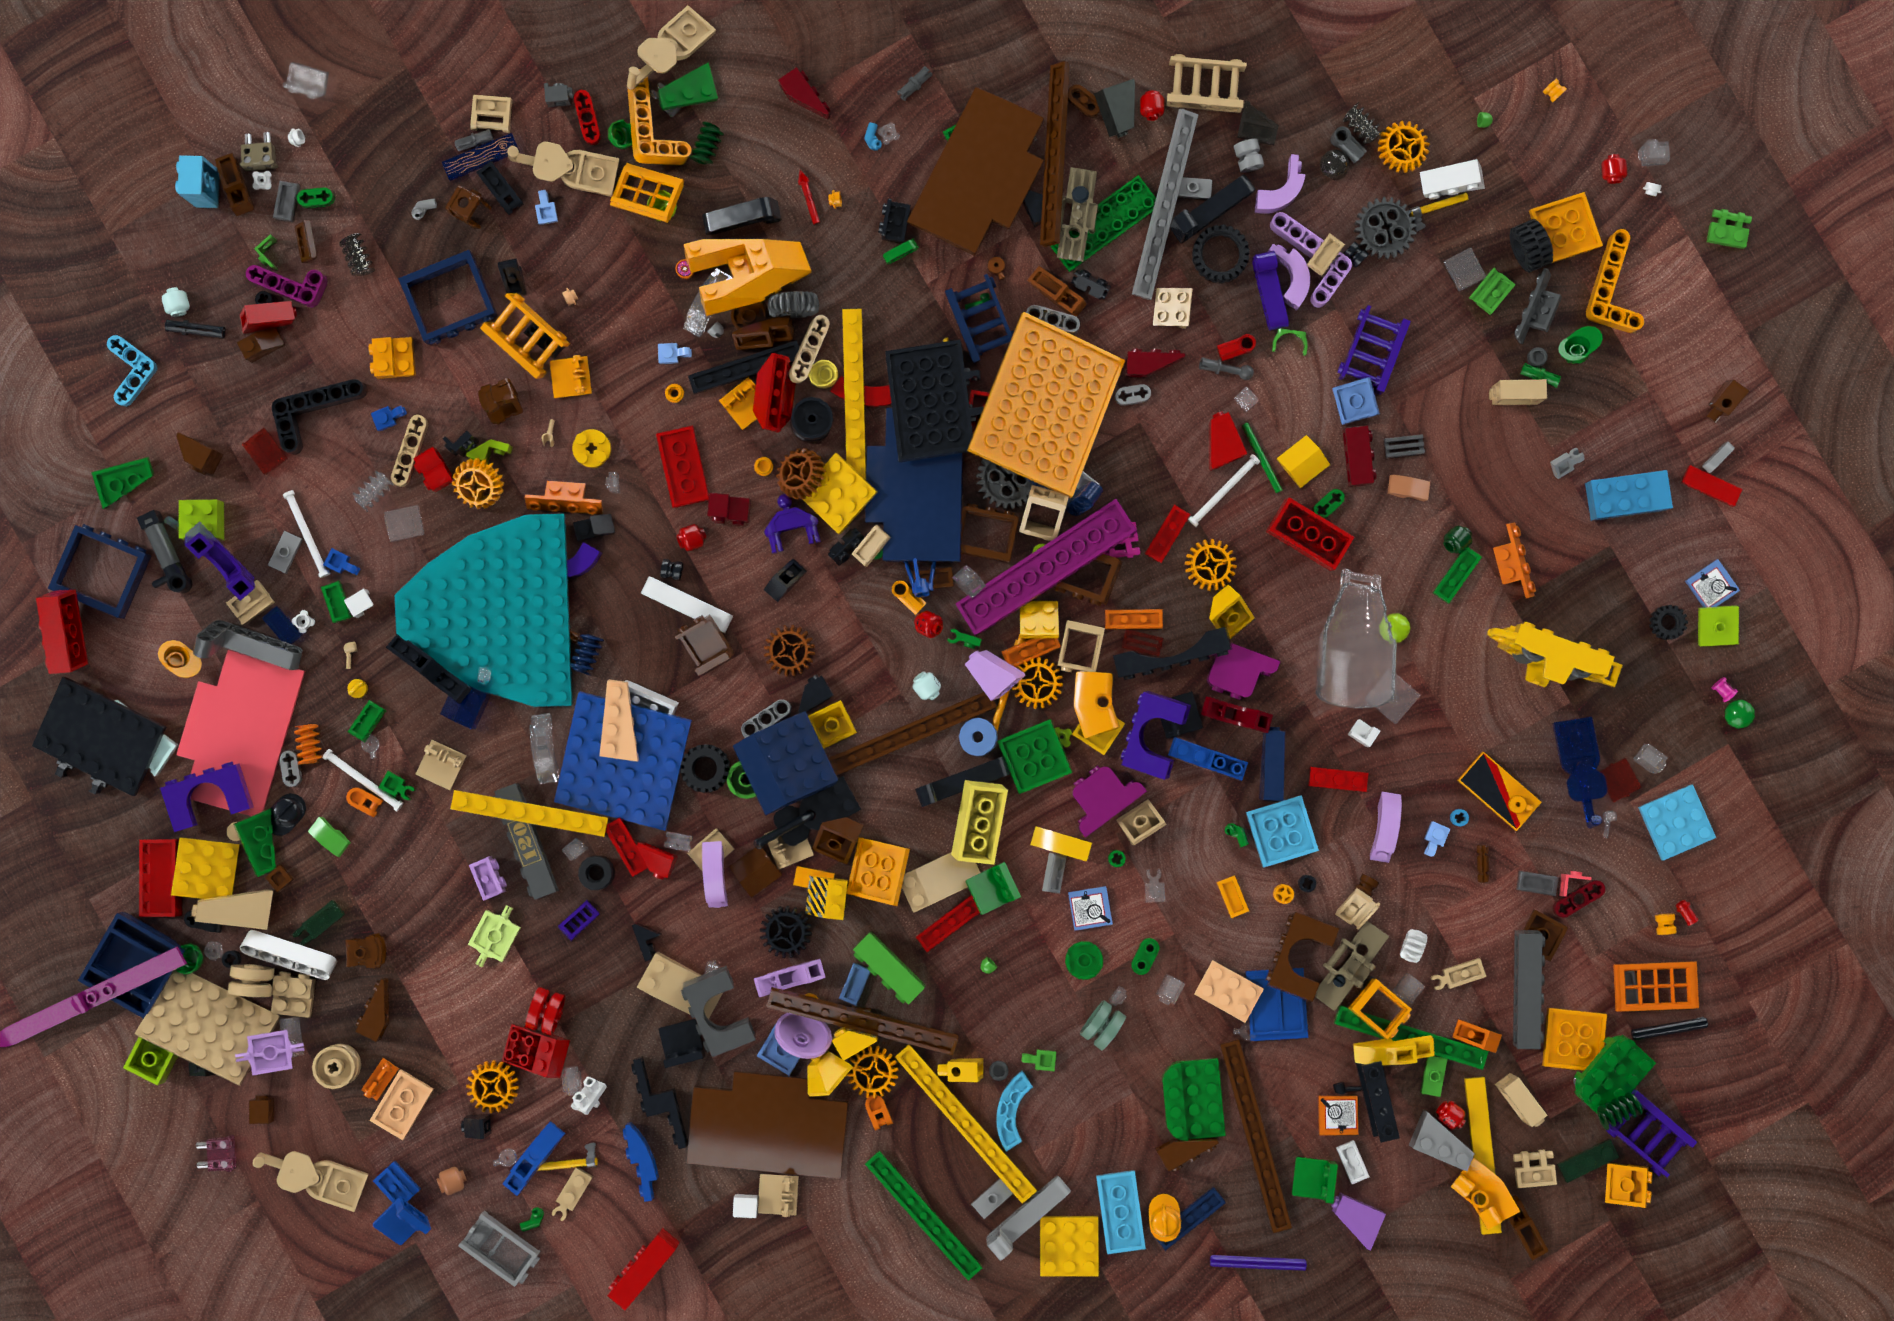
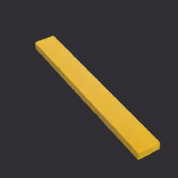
M1485 1077L1464 1078L1472 1152L1475 1153L1473 1158L1495 1174ZM1481 1193L1477 1194L1478 1205L1483 1204L1485 1201V1197ZM1479 1217L1482 1235L1502 1233L1501 1223L1487 1230Z

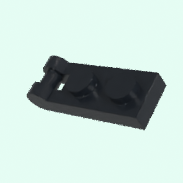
M492 161L476 172L508 215L512 214V210L519 206L520 208L524 205ZM511 196L513 201L507 204L505 200Z

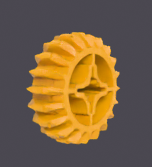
M1400 121L1399 126L1393 123L1392 128L1388 126L1385 129L1386 132H1382L1381 137L1383 139H1379L1378 144L1381 146L1377 150L1383 152L1379 156L1380 159L1385 158L1383 164H1391L1389 170L1396 167V172H1399L1401 168L1404 173H1407L1408 168L1414 171L1415 166L1419 168L1422 165L1421 162H1425L1427 159L1425 155H1428L1429 150L1426 148L1429 147L1430 143L1424 142L1428 136L1421 135L1424 129L1418 131V124L1411 127V121H1408L1406 126L1403 121ZM1404 134L1411 136L1412 139L1406 138ZM1395 135L1396 145L1390 149V138ZM1403 144V146L1406 145L1408 147L1404 150V148L1401 149L1400 145ZM1417 145V156L1412 159L1411 148ZM1394 155L1401 156L1403 160L1396 158Z
M471 458L465 462L463 461L455 469L456 473L452 477L455 479L452 485L456 486L453 492L459 493L457 499L463 498V504L468 502L470 508L476 506L477 509L481 507L485 509L491 505L493 506L501 498L500 495L504 490L501 488L504 482L500 481L503 475L497 474L499 468L493 469V463L488 465L486 459L480 461L479 458L474 460ZM473 471V475L466 479L467 472ZM490 488V494L483 496V492Z
M1214 539L1210 540V545H1208L1207 540H1203V547L1199 542L1196 543L1198 550L1192 547L1190 551L1193 555H1186L1191 561L1185 562L1186 566H1190L1185 572H1192L1188 579L1191 580L1195 577L1196 580L1193 582V585L1195 586L1200 582V589L1207 585V591L1211 590L1212 585L1215 590H1218V583L1221 587H1225L1226 585L1223 580L1230 583L1231 579L1228 575H1235V572L1230 569L1237 568V565L1231 564V562L1236 560V557H1229L1233 551L1230 550L1228 553L1225 551L1228 548L1227 544L1221 548L1222 541H1218L1217 545H1214ZM1210 550L1219 552L1224 559H1215ZM1204 551V563L1195 566L1198 554ZM1208 560H1210L1211 563H1218L1213 567L1214 570H1211L1210 567L1203 566L1209 563ZM1226 564L1223 576L1217 579V567ZM1197 571H1206L1211 580L1202 578Z
M1041 657L1037 658V663H1034V659L1031 658V664L1029 665L1024 661V668L1017 666V669L1024 673L1028 669L1035 667V675L1031 679H1021L1017 686L1012 687V690L1018 689L1019 691L1014 695L1016 698L1020 695L1023 697L1019 702L1023 703L1026 699L1028 701L1026 707H1029L1032 702L1034 703V709H1037V703H1040L1041 708H1045V701L1049 706L1052 705L1049 699L1052 698L1056 701L1058 698L1054 693L1061 694L1057 686H1063V683H1057V680L1063 678L1062 675L1057 677L1055 675L1060 671L1059 668L1053 671L1052 668L1055 664L1051 663L1050 666H1047L1048 659H1045L1042 664L1040 663ZM1041 668L1050 673L1053 681H1047L1042 678ZM1038 673L1039 681L1047 684L1039 685L1040 688L1037 689L1036 693L1035 685L1027 682L1035 681ZM1021 685L1032 687L1033 698L1024 693ZM1052 687L1048 696L1039 699L1041 688Z
M872 1045L868 1047L869 1052L863 1049L861 1051L862 1055L859 1052L855 1054L857 1059L850 1058L854 1065H852V1071L847 1076H853V1078L848 1083H856L852 1089L856 1090L859 1087V1095L866 1091V1098H869L870 1092H873V1098H877V1092L884 1096L883 1089L890 1092L891 1089L888 1085H896L891 1079H898V1075L893 1074V1072L899 1071V1068L892 1067L897 1061L889 1060L893 1056L892 1053L888 1054L887 1057L885 1056L887 1051L885 1048L880 1053V1046H876L875 1051H872ZM873 1056L870 1065L858 1066L861 1060ZM878 1058L886 1063L889 1072L878 1067ZM875 1062L874 1068H876L875 1071H878V1074L875 1073L872 1077V1081H870L871 1076L869 1075L870 1073H868L867 1070H871V1068L873 1067V1063ZM857 1072L866 1075L867 1086L859 1080ZM876 1078H887L882 1085L872 1087Z
M496 1060L491 1062V1066L488 1061H485L484 1067L479 1064L477 1065L478 1071L475 1069L471 1071L475 1077H468V1080L472 1083L467 1084L466 1088H471L472 1091L467 1092V1095L474 1096L470 1102L477 1101L476 1108H479L481 1105L483 1106L482 1112H485L489 1107L490 1113H493L495 1108L499 1113L502 1111V1107L507 1109L509 1107L508 1103H514L512 1097L518 1096V1093L513 1091L519 1089V1085H514L519 1079L512 1078L516 1072L512 1071L509 1073L510 1066L507 1065L503 1068L504 1062L502 1061L498 1066ZM488 1071L499 1073L495 1079L483 1075V1073ZM504 1078L507 1082V1093L504 1092L505 1090L501 1085ZM479 1080L481 1081V1084L484 1086V1092L482 1095L480 1094L478 1088ZM496 1082L495 1089L489 1092L490 1084ZM490 1095H496L503 1098V1100L491 1102L487 1098Z

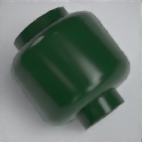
M1454 526L1444 535V547L1450 553H1462L1472 544L1471 531L1467 527Z

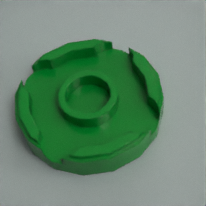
M1080 941L1074 943L1068 949L1065 955V964L1072 976L1088 980L1094 978L1102 969L1103 955L1095 944L1089 941Z

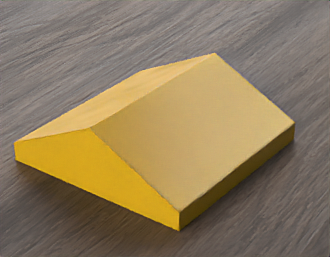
M1307 435L1277 458V461L1299 488L1303 487L1330 465L1320 448Z
M841 700L808 715L823 749L857 733Z

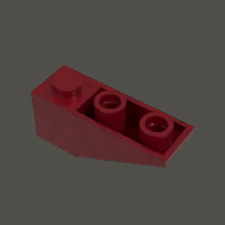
M796 67L778 79L779 86L790 101L827 120L830 119V108L825 101H820L817 89L814 86L810 87L807 82L809 79L803 70L800 72Z
M1137 348L1131 349V351L1127 352L1126 377L1146 378L1183 360L1185 353H1181L1180 350H1169V353H1164L1160 349H1151L1150 352H1143V349Z

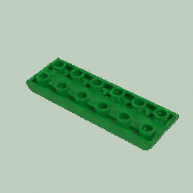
M1139 175L1098 204L1095 233L1091 234L1088 231L1083 262L1059 258L1069 272L1076 269L1153 212L1156 197ZM1069 231V235L1072 238H1077L1079 232ZM1059 244L1050 246L1056 255Z

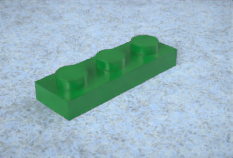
M1468 547L1459 554L1432 593L1449 604L1482 556Z

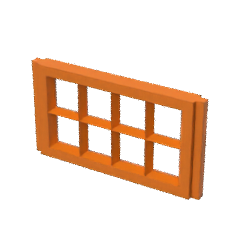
M1696 961L1613 965L1615 1011L1699 1008ZM1670 969V984H1658V970ZM1674 969H1686V983H1674ZM1641 970H1653L1654 985H1642ZM1625 971H1637L1638 985L1626 986ZM1676 987H1687V1002H1675ZM1654 988L1655 1003H1643L1642 989ZM1658 988H1670L1671 1002L1659 1003ZM1626 989H1638V1004H1626Z

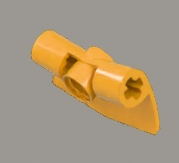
M1076 672L1074 709L1085 739L1102 732L1105 733L1120 728L1112 705L1113 674ZM1099 698H1105L1108 705L1100 707L1097 701Z
M1475 1158L1472 1159L1468 1171L1463 1170L1451 1185L1452 1189L1474 1206L1487 1230L1520 1212L1504 1182ZM1479 1193L1485 1197V1201L1481 1205L1476 1204L1474 1201L1475 1195Z

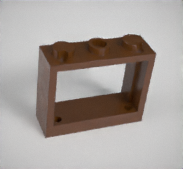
M967 503V506H962L961 541L967 514L1012 523L1006 553L961 544V554L1010 563L1019 519L1018 516H1015L1016 513L1004 511V514L998 513L997 509L986 507L985 510L978 509V505Z
M1102 554L1093 560L1111 566L1101 595L1064 582H1059L1053 586L1055 587L1054 590L1065 594L1066 591L1070 592L1072 597L1083 600V598L1090 599L1089 603L1093 605H1107L1123 562L1106 554Z

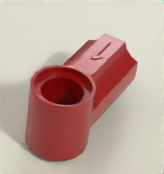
M1245 334L1240 338L1217 345L1222 362L1251 353L1255 348L1256 340L1252 335ZM1242 341H1251L1252 347L1248 349L1244 348L1242 346Z

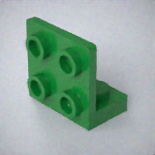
M1005 862L993 866L965 881L981 915L1021 897Z
M1297 1156L1295 1159L1292 1195L1323 1199L1325 1203L1334 1204L1338 1164L1330 1160Z

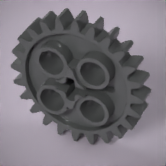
M1383 197L1381 202L1375 198L1374 205L1369 201L1367 203L1368 208L1363 206L1361 209L1363 214L1358 213L1357 215L1360 220H1356L1354 223L1359 226L1354 230V232L1359 233L1355 239L1362 240L1359 247L1365 245L1366 252L1371 250V257L1377 253L1378 259L1384 255L1386 260H1388L1390 254L1393 258L1397 257V252L1402 255L1404 253L1403 248L1408 250L1410 247L1408 243L1414 242V239L1410 236H1415L1417 233L1412 229L1416 228L1417 224L1411 223L1415 220V217H1409L1412 210H1405L1407 204L1401 207L1399 206L1400 200L1393 203V197H1391L1386 202V198ZM1387 213H1393L1396 219L1390 220L1387 217ZM1369 219H1375L1378 225L1372 226L1369 223ZM1383 225L1389 227V230L1382 229ZM1393 231H1400L1402 237L1396 238L1393 234ZM1375 237H1382L1384 243L1378 244L1375 240Z
M983 459L981 461L984 466H979L978 470L982 473L976 475L981 480L976 484L982 485L979 492L985 491L986 493L983 499L989 497V504L995 501L996 508L1002 504L1003 510L1008 505L1011 510L1014 509L1015 503L1018 507H1021V500L1027 503L1028 498L1026 496L1029 497L1033 483L1023 477L1025 483L1019 484L1016 480L1019 474L999 466V470L996 468L997 464L989 460ZM990 473H996L998 481H992ZM1009 475L1011 478L1006 482L1004 478ZM1003 487L1010 490V496H1005L1002 493Z

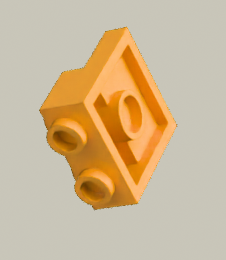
M412 337L372 339V344H369L368 347L369 354L373 355L370 371L371 374H374V377L384 379L416 376Z
M1608 1163L1605 1203L1646 1208L1647 1203H1651L1652 1192L1648 1191V1183L1652 1184L1653 1172H1650L1647 1166Z

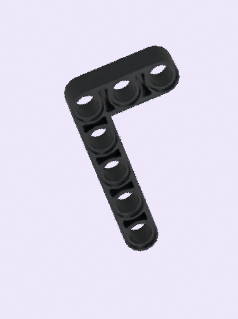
M1243 174L1190 213L1187 209L1179 213L1173 219L1170 230L1182 244L1246 199L1256 189L1247 176Z
M352 379L274 400L272 412L282 449L292 455H297L302 451L303 443L296 419L297 415L362 399L367 394L366 385L357 379ZM356 385H360V391L354 394L353 388ZM337 390L342 391V395L339 398H335L334 395ZM320 394H322V395H323V401L320 402V403H317V402H316L317 396L320 395ZM304 399V406L298 408V402ZM286 404V410L280 413V406ZM287 422H290V429L288 431H284V425ZM295 441V447L289 450V443Z
M1003 756L916 788L915 791L921 807L963 792L965 780L988 783L1007 776L1010 772Z

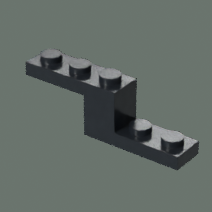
M398 634L386 646L390 652L411 666L421 676L460 704L472 690L409 640L405 641Z
M643 1056L635 1058L631 1067L633 1074L637 1075L638 1079L636 1083L637 1092L642 1095L643 1099L640 1102L642 1112H646V1116L649 1117L670 1111L668 1121L669 1125L674 1128L675 1133L672 1134L674 1145H678L679 1149L686 1148L688 1141L675 1088L652 1094Z

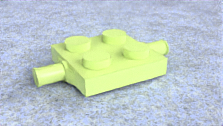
M506 905L501 915L489 910L484 912L468 945L481 953L475 963L476 965L483 967L487 957L495 958L500 962L504 961L521 929L520 926L508 919L513 910L512 907Z

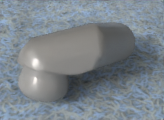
M436 199L418 201L412 210V217L420 220L428 209L437 208Z

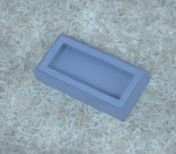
M853 963L839 999L857 1006L870 975L867 967Z

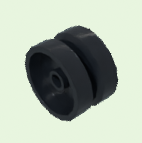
M804 398L792 410L791 429L795 436L803 442H819L830 432L833 414L829 405L820 398ZM809 417H811L812 420H816L814 422H810L808 419Z

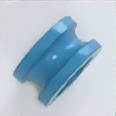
M1456 809L1450 814V821L1453 825L1461 827L1468 823L1469 815L1465 810ZM1461 812L1464 820L1457 823L1455 815H1459Z

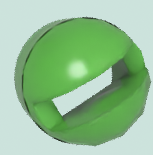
M1480 112L1478 114L1477 126L1479 128H1486L1492 124L1493 118L1490 113Z
M986 957L981 962V970L986 974H990L997 969V965L989 957Z

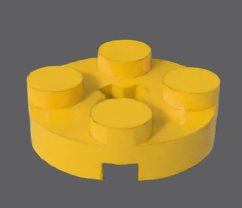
M594 429L585 430L577 434L572 446L573 455L576 460L588 468L602 466L609 459L612 449L611 443L605 434ZM590 444L597 447L593 454H590V451L587 450Z

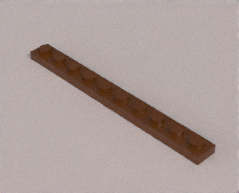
M1066 61L1050 65L1040 245L1043 247L1060 243L1070 63Z
M982 692L828 759L837 776L992 710L997 706L994 700L991 701L986 693Z
M771 987L766 1005L767 1008L949 1055L954 1054L958 1042V1035L774 987Z
M1236 1039L1221 1043L1222 1055L1272 1232L1277 1233L1291 1229V1222L1240 1041Z

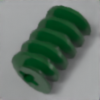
M704 121L702 122L704 127L700 128L702 134L697 135L699 141L694 143L696 148L692 149L693 155L689 156V158L699 164L707 165L713 164L709 157H716L712 150L719 149L715 145V143H721L717 136H724V133L716 125Z
M1631 1093L1619 1096L1618 1100L1613 1099L1611 1103L1606 1102L1604 1106L1600 1105L1597 1108L1599 1120L1605 1130L1610 1129L1609 1123L1612 1127H1616L1615 1120L1622 1124L1623 1118L1626 1121L1630 1120L1629 1114L1635 1118L1637 1116L1636 1111L1639 1114L1643 1113L1640 1102Z

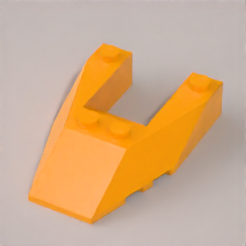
M702 239L684 244L685 258L691 273L728 264L733 277L732 279L699 287L701 303L706 316L762 302L769 294L773 292L776 294L782 290L781 287L790 282L793 284L811 273V268L800 242L768 239Z

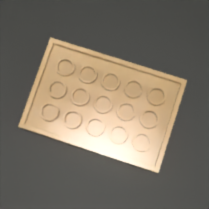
M175 969L154 1006L142 1020L135 1035L241 1086L251 1069V1065L248 1060L236 1062L235 1054L247 1052V1036L272 1032L280 1016L272 1014L271 1011L240 996L228 994V990L193 973L184 975Z

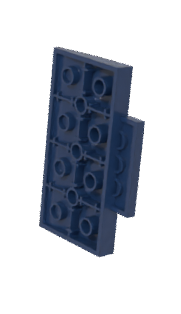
M886 408L885 446H867L866 481L878 493L866 505L865 522L884 523L883 531L891 537L883 547V561L913 562V559L916 558L917 562H961L963 453L899 463L892 408Z

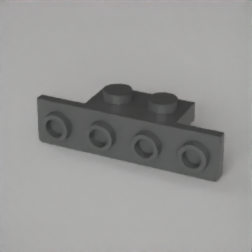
M1544 268L1542 273H1539L1535 291L1533 290L1529 297L1530 303L1524 309L1522 322L1515 330V338L1519 344H1523L1530 327L1548 332L1562 299L1560 294L1545 291L1551 277V273L1547 268Z

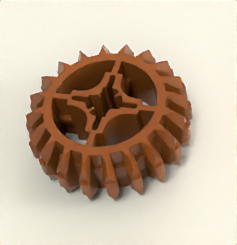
M797 448L796 451H790V456L784 455L785 461H780L782 466L777 468L780 473L776 475L779 479L777 484L780 486V490L788 497L798 500L806 499V496L812 497V492L818 493L817 487H822L820 482L825 479L822 474L826 472L823 468L825 464L821 461L822 458L816 452L810 451L807 448Z
M783 625V632L776 628L778 635L771 632L770 635L773 637V640L766 639L770 646H764L765 650H769V653H765L764 657L771 658L766 663H774L771 669L775 670L778 667L777 674L779 675L785 670L784 675L788 677L789 671L792 672V676H796L795 670L797 669L802 674V666L809 669V666L805 663L807 661L813 663L809 655L815 656V652L810 651V649L815 648V645L808 644L813 640L812 637L805 639L808 632L805 631L801 635L802 628L798 627L795 632L794 625H791L790 631H788L786 625ZM794 635L802 641L790 644L785 636ZM780 639L783 648L774 656L775 644ZM785 642L790 648L794 647L792 651L794 659L789 654H784L787 651ZM805 646V655L799 663L796 653ZM786 657L790 658L794 666H783L778 663V660Z

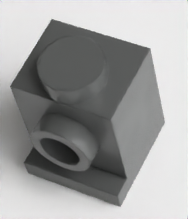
M544 83L545 102L548 107L571 105V99H574L572 87H568L563 83H556L553 86Z

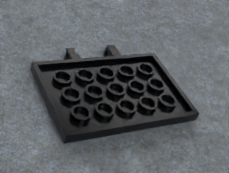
M961 339L885 351L899 463L969 452L967 449L973 437L972 423L977 422L976 419L980 418L984 406L973 408V405L969 404L967 386H970V382L981 381V374L979 370L970 371L969 368H965Z
M62 677L32 746L58 759L56 763L59 765L55 775L61 778L67 777V770L74 768L91 775L90 779L94 781L91 783L92 789L89 792L95 795L100 794L102 788L107 787L109 784L131 796H136L167 727L72 679Z

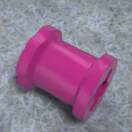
M1725 677L1718 680L1711 688L1723 697L1724 702H1727L1738 691L1727 683Z

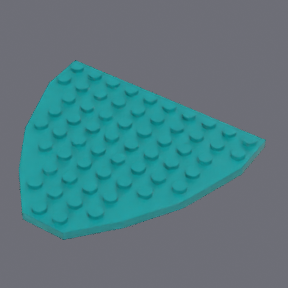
M527 514L468 535L427 563L394 595L396 634L405 641L409 640L461 681L477 690L533 707L573 705L572 671L569 666L571 663L565 514Z

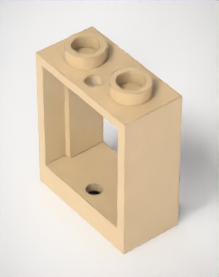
M1547 379L1500 380L1489 390V399L1492 400V405H1538L1547 399Z
M1032 485L1019 532L1043 538L1047 541L1055 539L1059 533L1069 496ZM1032 503L1060 511L1055 528L1027 520Z
M1067 620L1057 664L1058 667H1061V671L1072 673L1073 669L1080 672H1096L1105 628ZM1070 630L1097 636L1091 668L1063 662Z
M1509 1073L1495 1084L1524 1123L1531 1127H1537L1545 1121L1544 1118L1548 1115L1519 1077Z

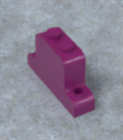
M1231 643L1233 650H1229L1228 655L1217 657V654L1211 655L1214 656V660L1207 676V682L1212 686L1213 691L1221 694L1225 691L1231 693V698L1241 700V698L1248 697L1253 693L1259 674L1270 677L1271 673L1277 671L1280 661Z
M1098 765L1089 771L1090 776L1086 779L1081 777L1074 782L1075 787L1072 790V795L1086 813L1085 816L1078 820V828L1082 835L1086 838L1147 792L1143 785L1131 780L1123 786L1109 767L1100 768Z

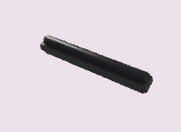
M1701 1017L1631 1030V1036L1633 1040H1641L1708 1027L1707 1018Z

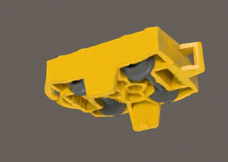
M1529 622L1517 624V626L1511 625L1510 628H1492L1487 631V635L1498 642V648L1512 655L1515 661L1527 664L1525 680L1542 687H1546L1550 680L1565 684L1567 680L1577 678L1615 687L1623 666L1614 662L1615 657L1609 655L1610 652L1600 648L1598 650L1591 649L1590 644L1579 642L1578 644L1553 635V631L1545 628L1542 631L1538 630L1534 624ZM1611 666H1612V667H1613V670H1612L1610 679L1607 680V679H1605V678L1608 677L1609 672H1610V669H1611Z

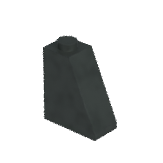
M1134 79L1102 89L1094 94L1109 137L1117 135V138L1128 135V130L1134 128Z

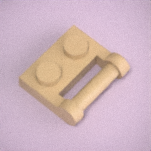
M473 95L471 130L490 129L510 133L512 99L508 97ZM478 117L503 118V123L478 121Z

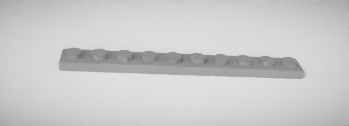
M1179 109L1132 291V295L1147 300L1152 299L1198 119V114L1185 109Z

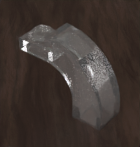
M716 268L702 286L732 279L733 277ZM700 291L697 293L686 315L688 318L683 329L699 338L703 335L711 316H706L701 303Z
M551 714L531 716V725H529L530 743L538 781L540 784L559 781V766L552 741Z

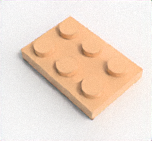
M1212 960L1194 994L1246 1023L1264 988Z
M402 1069L399 1070L370 1121L404 1140L434 1088Z

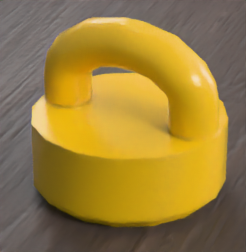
M360 679L352 680L347 687L348 694L354 698L364 697L368 691L366 682Z

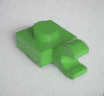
M1036 1049V1055L1022 1053L1021 1061L1023 1063H1034L1035 1070L1055 1071L1056 1051Z

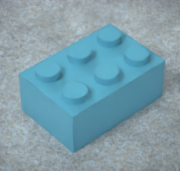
M179 155V161L176 163L178 181L175 183L176 192L194 207L218 208L220 183L218 169L203 156Z

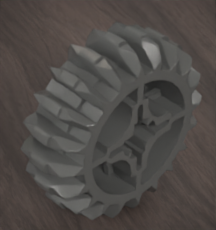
M808 291L775 294L768 299V310L770 316L774 318L790 316L791 319L806 318L819 312V300L815 293Z

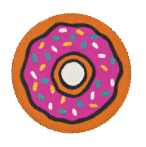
M682 259L676 264V273L680 278L690 279L695 272H690L686 259Z

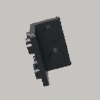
M696 1019L658 1029L665 1054V1059L663 1060L665 1068L705 1057L701 1037L696 1029Z

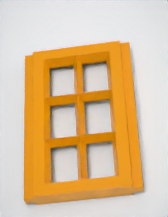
M626 163L611 197L610 205L668 223L683 189L684 180ZM629 175L641 178L638 188L626 185ZM645 180L658 183L654 193L642 189ZM661 185L674 188L670 198L658 194ZM624 188L636 191L632 201L620 198ZM640 193L652 196L649 206L637 203ZM656 198L669 201L665 211L653 208Z

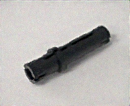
M167 319L165 322V331L182 333V335L186 336L193 334L224 339L226 333L224 326L190 323L189 320L181 322Z

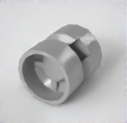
M1249 139L1234 145L1236 157L1240 158L1238 165L1241 173L1255 171L1264 166L1263 157L1261 154H1258L1260 151L1258 139Z

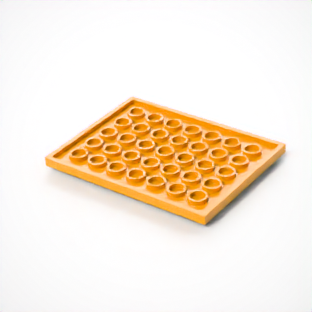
M1026 312L1021 313L967 451L1072 498L1125 360Z

